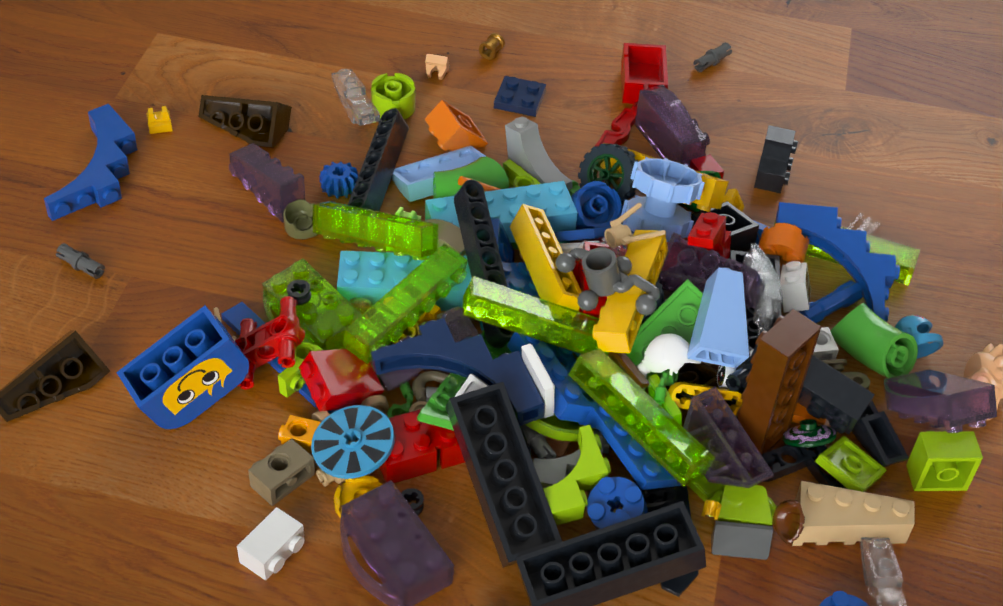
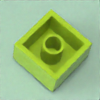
M974 431L920 432L906 464L913 490L967 491L983 456Z

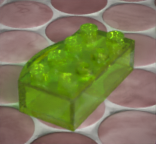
M304 259L293 263L290 267L262 283L263 304L268 322L274 319L271 309L278 316L280 315V300L288 296L287 286L290 282L305 280L309 283L311 291L310 301L304 305L296 306V314L300 320V326L306 333L302 342L315 344L322 350L347 349L367 334L364 316Z

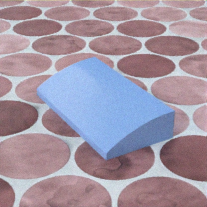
M467 146L395 168L391 178L402 195L409 202H413L433 195V173L435 171L459 168L474 162L480 157L486 156L474 147Z

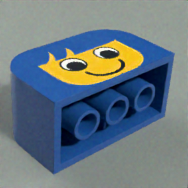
M204 305L116 373L143 413L159 427L175 429L190 423L237 387L248 373L249 361L223 324Z

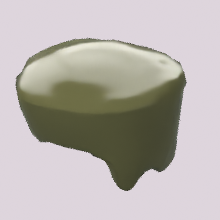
M299 199L289 203L284 209V229L290 237L308 239L320 233L322 220L314 203L311 204L306 200Z

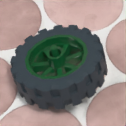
M600 144V146H595L591 148V152H587L584 155L585 159L580 163L579 168L581 170L580 173L578 172V179L581 180L580 188L593 181H605L609 187L610 183H612L620 197L621 204H624L625 200L632 198L636 194L634 192L636 188L632 187L633 179L630 178L634 162L639 161L634 158L635 154L632 151H628V148L617 144ZM610 158L617 160L612 168ZM603 161H605L606 169L600 167ZM620 166H621L622 174H620L619 171L617 170ZM622 177L620 184H618L617 180Z

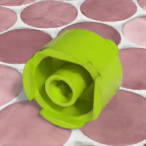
M386 73L376 77L372 81L371 87L372 114L381 118L386 111L396 108L403 119L409 118L415 112L416 90L414 81L409 76L401 73H395V76H388Z

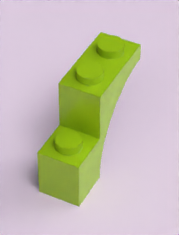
M590 425L579 427L577 442L580 449V458L574 469L563 480L543 488L556 525L583 519L584 509L588 506L585 491L593 489L602 478L608 477V474L611 473L607 457H602L600 451L602 448L598 434H593Z

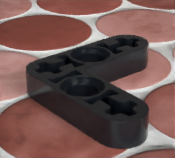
M787 444L758 456L753 466L754 476L763 482L776 480L807 467L819 484L847 489L839 481H836L837 479L832 475L823 473L819 468L821 466L815 462V459L827 449L825 445L796 447ZM790 455L796 462L787 463L782 459V456Z

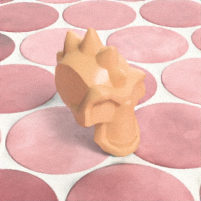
M992 343L988 344L981 352L975 353L969 358L964 369L965 385L973 388L971 395L967 398L969 409L977 418L980 417L987 421L996 415L999 401L1003 398V344H999L995 348Z

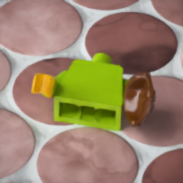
M745 473L738 474L736 482H726L724 490L716 491L709 500H705L701 514L703 517L705 515L714 517L716 521L772 526L773 523L776 532L786 544H791L794 540L798 539L805 523V516L799 501L786 500L776 506L774 501L767 496L766 488L752 485V477Z

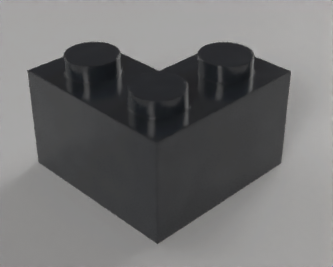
M768 126L754 188L781 194L783 185H788L791 172L787 171H791L793 163L790 153L795 154L798 141L794 140L795 130Z

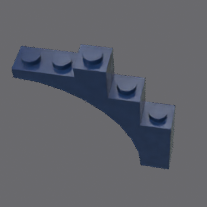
M444 318L431 320L419 326L420 335L417 337H409L402 342L390 346H382L371 352L373 367L377 375L396 370L416 368L441 370L468 378L470 374H474L489 386L500 382L504 383L519 426L544 417V402L519 351L504 353L498 358L492 359L481 334L465 337L455 343Z

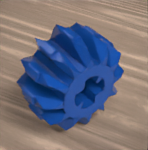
M342 161L340 163L331 162V165H324V169L320 171L319 176L322 192H326L328 197L335 195L337 199L340 196L347 198L348 194H352L358 179L357 169L352 167L351 163L343 164Z

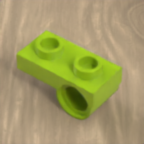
M511 159L503 162V169L507 174L511 188L541 184Z
M302 342L296 347L295 365L286 368L278 375L280 394L288 398L295 391H299L306 382L301 376L299 366L310 351L322 350L320 347L309 342Z

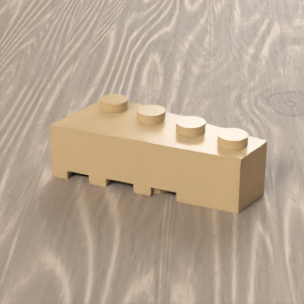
M801 481L795 500L800 502L805 516V523L803 524L802 533L799 534L800 536L797 540L793 541L792 546H802L803 542H815L816 545H827L828 542H844V545H855L856 541H868L870 544L906 543L915 525L914 501Z

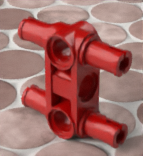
M283 297L280 300V315L258 328L257 322H254L251 318H245L241 321L240 337L235 342L248 359L249 370L244 380L238 385L240 388L245 390L251 389L254 386L255 369L279 357L278 364H282L281 366L284 368H290L295 365L296 347L302 343L306 333L300 326V320L296 314L297 301L293 297Z

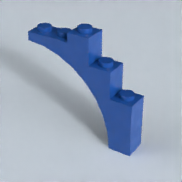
M109 104L88 111L91 130L97 137V147L86 169L61 190L44 198L47 214L52 221L94 203H97L101 208L122 199L117 179L130 174L126 155L137 151L135 133Z
M779 202L776 223H788L802 230L801 234L805 238L806 236L808 237L809 244L828 253L839 262L855 282H858L861 286L866 305L887 322L889 308L885 307V300H888L889 288L892 287L895 279L898 280L900 274V265H896V255L869 253L870 241L866 240L867 231L841 229L842 219L837 217L838 207Z

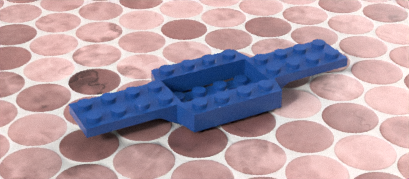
M502 262L513 311L518 317L521 326L520 329L514 331L507 346L512 353L519 351L522 357L521 347L529 343L533 345L555 386L554 413L559 420L578 422L585 426L590 425L592 428L598 429L642 490L684 485L688 476L667 450L665 444L652 430L650 424L640 414L649 400L647 394L644 392L643 395L638 396L640 398L638 403L630 404L602 370L601 366L609 352L598 350L597 341L593 339V327L576 325L572 322L554 321L548 318L525 262ZM573 352L576 354V356L579 358L581 362L576 360V358L572 354ZM586 369L594 380L590 379V377L587 375V373L585 372ZM599 387L602 389L607 398H605L598 390Z

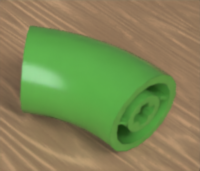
M487 156L480 157L474 162L459 168L435 171L433 173V199L455 196L461 188L458 185L460 176L500 189L509 188V179L505 170L498 162Z
M865 303L853 309L831 329L835 342L849 355L869 369L891 380H900L907 376L917 360L918 347L914 337L888 324Z

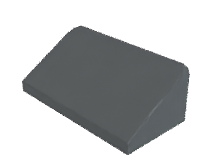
M715 521L711 535V552L714 555L767 560L770 554L773 526Z

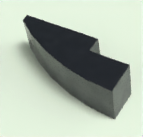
M871 401L852 430L853 434L866 451L883 467L908 460L909 457L885 412H878L873 401Z

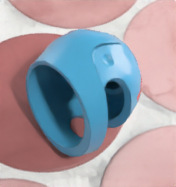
M908 315L901 318L895 325V328L910 334L916 340L918 347L917 359L938 351L944 344L941 335L929 333L933 325L922 316Z

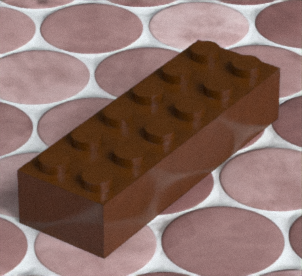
M792 309L786 316L781 315L769 331L764 330L757 338L756 345L758 347L751 359L752 369L746 377L747 387L741 395L742 405L736 413L738 420L732 429L733 438L731 446L754 462L758 456L769 452L782 439L783 433L789 430L821 330L820 325L795 309Z

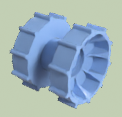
M645 157L644 160L635 161L630 178L633 179L632 187L637 188L646 196L640 197L635 195V198L624 201L621 216L637 203H641L642 206L623 221L622 225H627L633 232L635 230H665L667 242L679 243L685 237L688 238L694 221L691 220V212L686 211L677 204H690V202L696 199L700 200L705 184L701 178L702 174L697 173L686 164L683 165L666 158Z

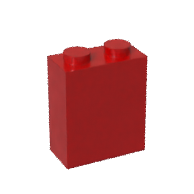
M363 348L310 351L299 366L301 376L304 378L319 411L339 410L348 406L361 405L362 401L366 398L381 395L384 391Z

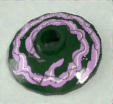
M806 419L802 420L800 425L784 432L782 440L791 446L816 447L834 441L837 437V431L829 426L817 424L816 420Z

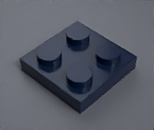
M504 76L494 100V109L536 117L546 91V84Z

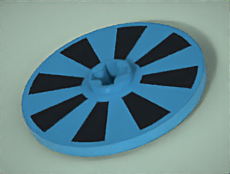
M365 405L344 407L327 416L319 424L312 438V455L319 468L330 476L341 479L359 478L375 471L388 459L394 447L395 433L389 418L380 410Z

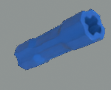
M850 280L837 287L834 292L815 302H810L809 310L798 312L818 324L824 317L863 298L862 288L858 282Z

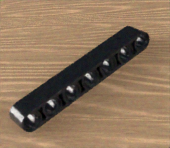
M396 108L386 111L381 116L346 207V211L361 230L372 226L378 217L409 130V126Z
M471 179L464 182L455 194L454 205L486 340L492 347L502 348L510 341L514 331L517 329V323L485 192L478 181Z

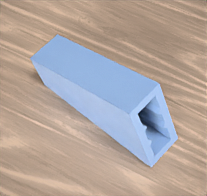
M719 267L706 280L687 359L737 368L749 357L743 273Z

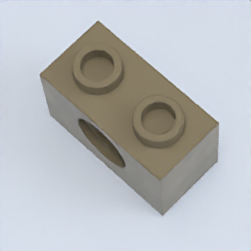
M291 438L285 444L277 446L267 457L252 465L248 470L250 487L271 506H274L315 475L314 457Z

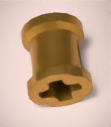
M497 33L490 34L487 41L479 46L480 55L487 60L493 59L496 52L504 48L505 41Z

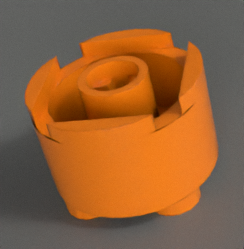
M775 223L774 227L768 228L767 226L762 231L756 253L780 256L781 275L782 265H786L791 261L805 262L809 239L807 236L805 238L801 234L802 230L794 225Z

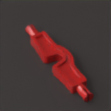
M634 102L630 109L624 108L612 121L611 130H605L595 146H600L603 143L624 144L629 139L630 129L638 120V113L642 105Z

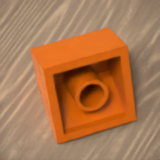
M441 100L425 118L429 125V132L437 137V144L445 151H454L467 146L477 149L488 144L470 116L444 100Z

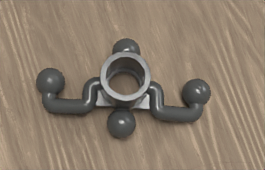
M600 247L590 251L575 248L569 253L558 255L555 265L563 273H568L575 268L577 258L582 259L583 272L589 290L581 292L578 296L577 303L582 310L591 311L595 309L598 305L599 296L607 297L615 292L624 293L635 285L647 293L637 298L636 310L642 315H650L655 311L660 291L655 285L639 275L627 276L632 270V263L628 257L619 256L616 258L615 253L611 249Z

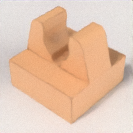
M433 54L426 55L427 77L431 78L432 72L438 71V77L442 80L449 71L448 57Z

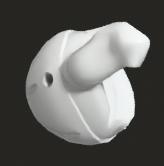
M667 333L655 337L649 343L644 353V359L637 365V368L645 378L647 373H661L669 369V374L673 376V372L677 374L678 370L685 363L700 364L701 361L687 359L690 344L679 335Z

